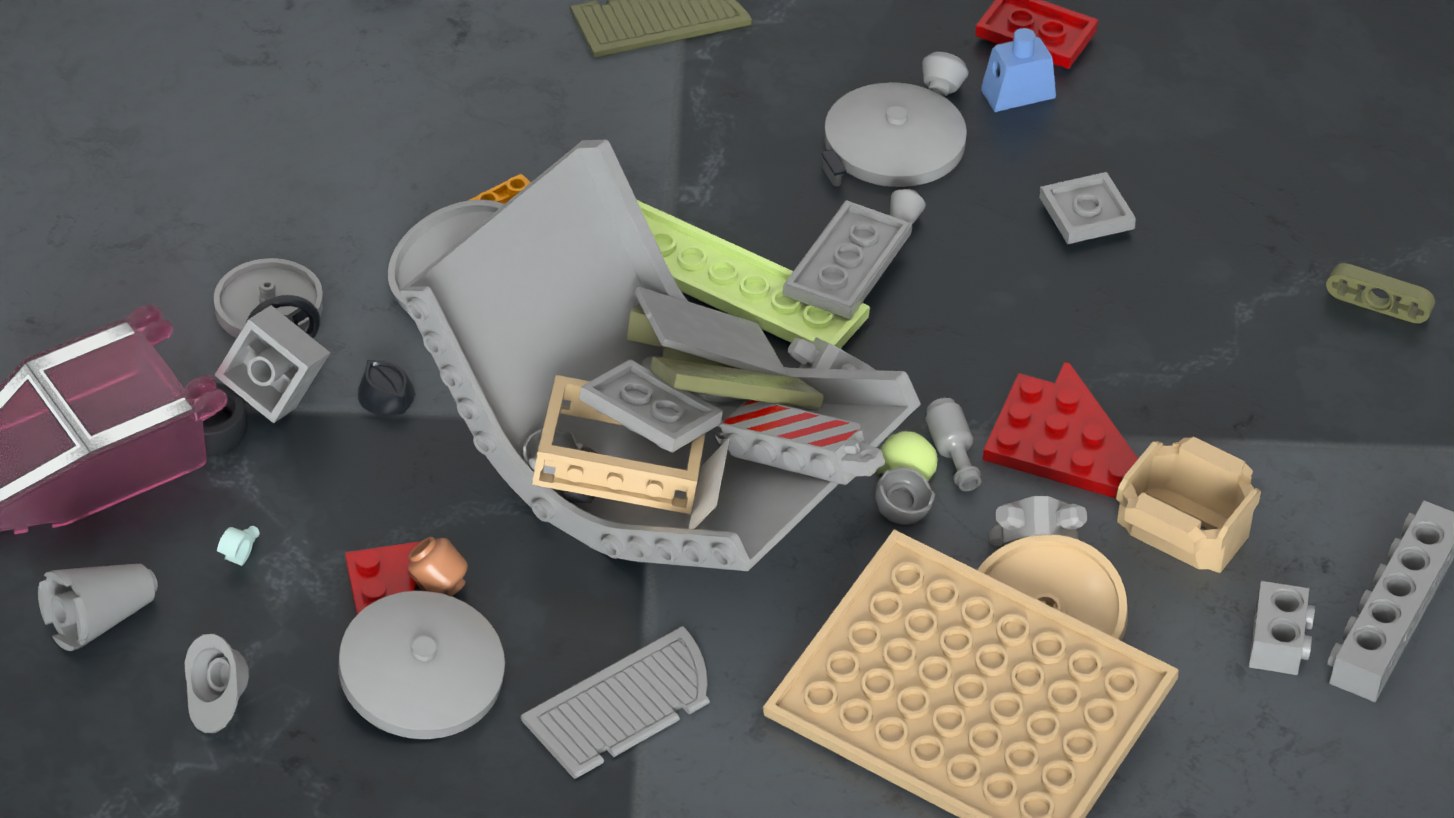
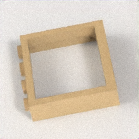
M556 375L538 448L532 485L691 514L705 434L691 441L687 470L554 446L553 441L560 414L623 425L609 416L597 412L593 407L579 400L581 386L590 381ZM563 400L571 401L570 406L562 405ZM544 467H556L555 475L544 473ZM675 490L686 492V498L674 497Z

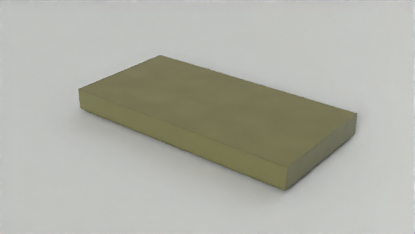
M652 357L650 370L674 389L811 409L822 408L824 395L798 377Z

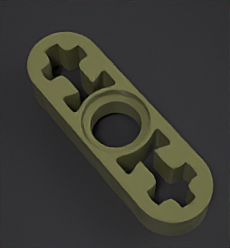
M1347 263L1336 265L1326 282L1329 293L1339 300L1411 323L1425 322L1435 305L1434 296L1423 287ZM1362 285L1365 286L1364 290L1360 289ZM1380 288L1386 291L1389 298L1377 297L1372 292V289Z

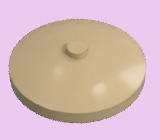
M1061 535L1029 536L1001 547L990 555L977 569L1120 641L1123 640L1128 621L1127 597L1123 582L1112 563L1101 552L1087 543Z

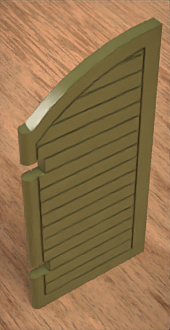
M607 0V4L601 6L598 1L570 6V11L594 58L752 25V18L736 0Z

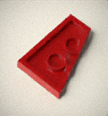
M422 541L345 552L356 616L364 608L381 598L417 589L418 584L408 572V565L411 561L408 556Z

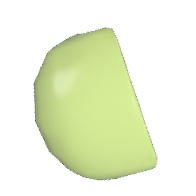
M909 431L898 432L889 436L880 448L885 464L877 468L876 472L878 475L887 470L905 467L917 470L929 481L936 472L938 462L936 450L920 434Z

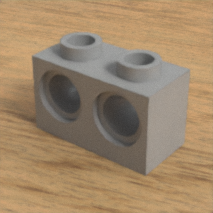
M1261 581L1255 608L1249 668L1298 675L1301 659L1309 660L1312 636L1305 635V629L1312 630L1315 606L1308 605L1309 588Z

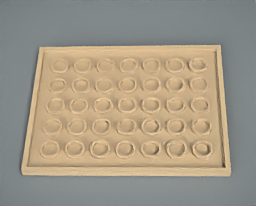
M893 530L763 706L764 716L959 818H1085L1177 681L1179 669L909 536Z

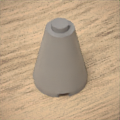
M140 563L52 570L43 575L47 577L46 580L39 582L38 601L45 624L53 623L58 634L52 636L55 642L64 650L73 651L83 647L152 602L158 584L154 573Z

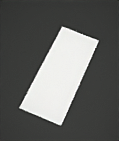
M729 439L701 466L689 529H695L717 506Z

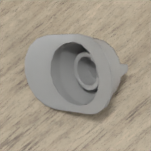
M205 634L195 639L189 647L185 659L188 709L190 719L198 730L204 733H216L224 728L232 719L238 700L245 691L249 681V667L246 659L240 652L232 649L224 638L216 634Z

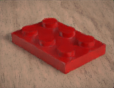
M995 0L976 24L975 36L992 43L1003 44L1013 41L1016 30L1021 28L1030 29L1035 33L1036 37L1042 40L1050 52L1053 64L1069 69L1096 33L1098 19L1043 0Z

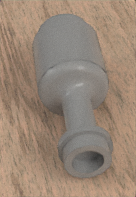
M951 398L937 399L927 407L925 418L935 448L941 456L953 459L957 470L954 475V481L959 486V489L962 491H972L981 484V472L979 468L971 465L967 455V451L973 444L971 430L959 404L955 403Z

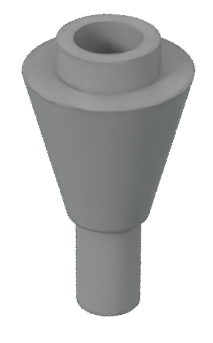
M897 190L891 194L890 216L913 224L926 207L923 198L914 190Z

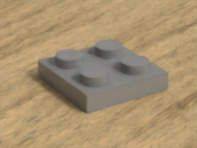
M1107 172L1040 187L1039 198L1067 244L1135 229L1136 217Z

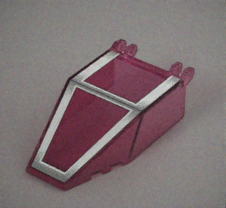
M151 304L150 306L136 308L129 317L25 358L0 385V531L14 529V534L28 532V526L52 523V528L66 526L201 468L206 464L207 456L203 421L215 415L221 409L223 410L228 398L221 389L214 390L217 388V384L210 375L197 377L191 380L186 388H184L163 361L153 345L160 343L161 340L168 339L173 332V327L167 319L161 320L163 314L159 307Z

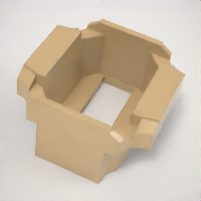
M1194 436L1192 438H1183L1179 442L1172 443V446H1164L1162 442L1153 441L1124 475L1118 487L1116 500L1120 504L1117 523L1125 527L1130 536L1197 569H1209L1221 573L1249 538L1253 512L1259 504L1261 491L1257 488L1254 489L1251 485L1253 470L1244 460ZM1201 526H1203V527H1205V528H1207V529H1209V530H1202V529H1201Z

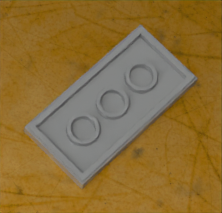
M846 200L784 283L782 295L851 319L911 235L912 223Z

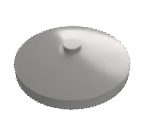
M877 83L855 89L835 102L826 117L824 141L826 149H833L850 175L877 185L908 187L932 182L954 169L963 157L967 130L959 110L940 94L912 84Z
M469 200L455 203L428 215L403 236L389 262L388 282L396 300L406 312V303L399 290L504 205L503 203L491 200Z
M408 591L392 594L364 608L352 620L345 631L340 646L338 662L341 686L354 709L376 727L398 736L413 739H435L454 735L480 721L493 707L498 698L505 669L502 644L488 620L476 609L459 599L429 591Z

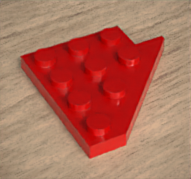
M1064 362L1055 383L1018 373L984 447L982 460L1116 498L1118 487L1124 475L1135 464L1138 457L1071 364Z

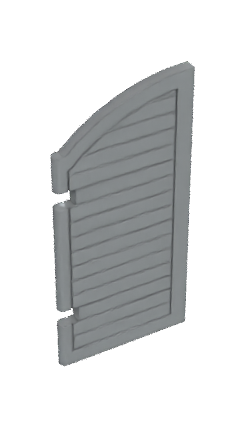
M682 626L521 715V721L567 772L576 779L603 764L604 760L600 754L607 750L615 757L679 721L680 718L676 711L681 709V707L690 715L709 704L710 700L707 697V671L704 658L691 634Z

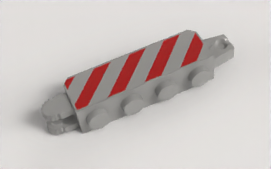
M755 400L747 401L739 408L728 407L727 405L717 407L723 413L721 423L718 425L721 429L716 432L715 437L718 444L721 445L729 439L728 451L733 457L847 485L856 476H871L876 472L877 468L885 464L881 449L865 442L859 423Z

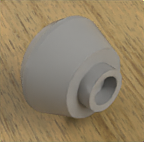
M933 52L922 61L924 84L929 90L941 96H947L950 93L956 92L969 74L965 62L949 53Z

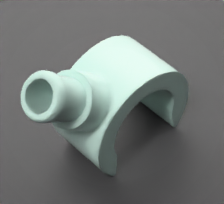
M250 526L243 531L234 527L228 528L220 539L217 552L225 554L226 560L242 566L250 555L253 542L260 534L259 529L255 526Z

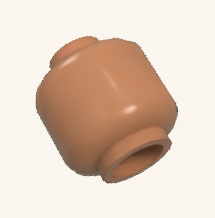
M428 537L410 552L408 557L411 561L408 565V572L423 591L453 596L465 585L466 581L463 577L467 572L468 564L450 540L446 538L435 540L434 537Z

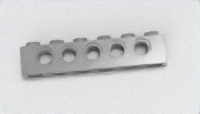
M1425 500L1416 514L1411 512L1408 514L1401 532L1404 535L1402 540L1399 538L1394 539L1387 556V560H1389L1388 565L1381 563L1378 567L1372 584L1375 586L1374 590H1366L1358 607V612H1360L1358 618L1350 617L1343 633V638L1345 639L1343 645L1336 643L1328 660V665L1333 667L1330 679L1331 685L1376 702L1454 559V512Z

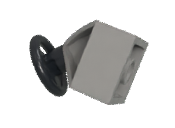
M295 295L276 296L262 302L248 316L245 326L214 376L271 422L275 423L297 407L330 355L328 350L314 340L320 327V315L317 308L307 299ZM291 306L298 309L288 315H283L276 308ZM308 317L309 324L304 332L299 328L298 323Z

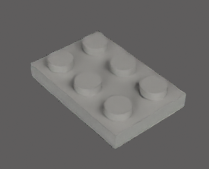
M631 359L581 386L579 400L593 407L597 412L609 416L623 424L630 431L637 432L656 443L660 448L672 453L720 425L723 413L722 410L686 390L674 389L651 370Z

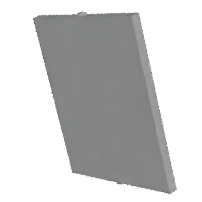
M637 286L634 293L662 346L739 369L788 376L758 323Z

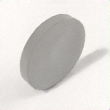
M276 258L249 261L230 270L217 284L214 292L215 315L220 326L235 338L239 336L250 313L262 302L276 296L295 295L305 298L317 308L321 317L324 304L321 283L311 270L293 261ZM286 306L276 309L283 315H288L298 308ZM307 317L298 323L299 328L304 332L308 327L309 318Z

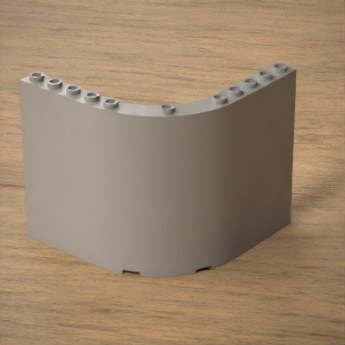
M605 139L582 140L399 290L406 303L407 312L414 319L423 337L424 346L432 354L440 370V377L444 384L448 386L457 404L458 413L465 420L474 436L473 442L476 448L486 455L501 477L532 508L534 514L540 520L553 524L594 550L614 559L749 571L839 483L733 457L727 449L717 506L695 529H689L691 514L595 497L591 503H571L564 499L563 490L532 485L534 472L522 459V448L529 435L544 427L555 376L559 375L592 381L630 359L642 365V361L645 358L663 354L664 347L627 340L630 311L639 304L634 293L637 286L688 302L669 271L610 142ZM784 367L788 376L798 377L824 395L822 408L819 409L790 405L784 406L859 423L865 442L874 447H877L921 405L909 376L904 371ZM741 399L730 402L708 403L715 407L727 405L728 407L739 408L743 403L750 400ZM563 400L562 405L570 406L571 401ZM565 414L559 415L556 429L563 433L574 432L578 443H582V447L585 445L598 454L687 470L691 442L672 453L660 448L656 443L637 432L630 431L624 425ZM716 426L705 433L700 469L721 446L715 437L716 432L721 427ZM675 490L674 497L685 499L686 492Z

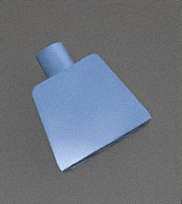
M1018 29L1014 33L1012 42L998 44L992 48L981 91L994 112L1056 98L1052 56L1042 40L1036 37L1035 33L1030 29Z

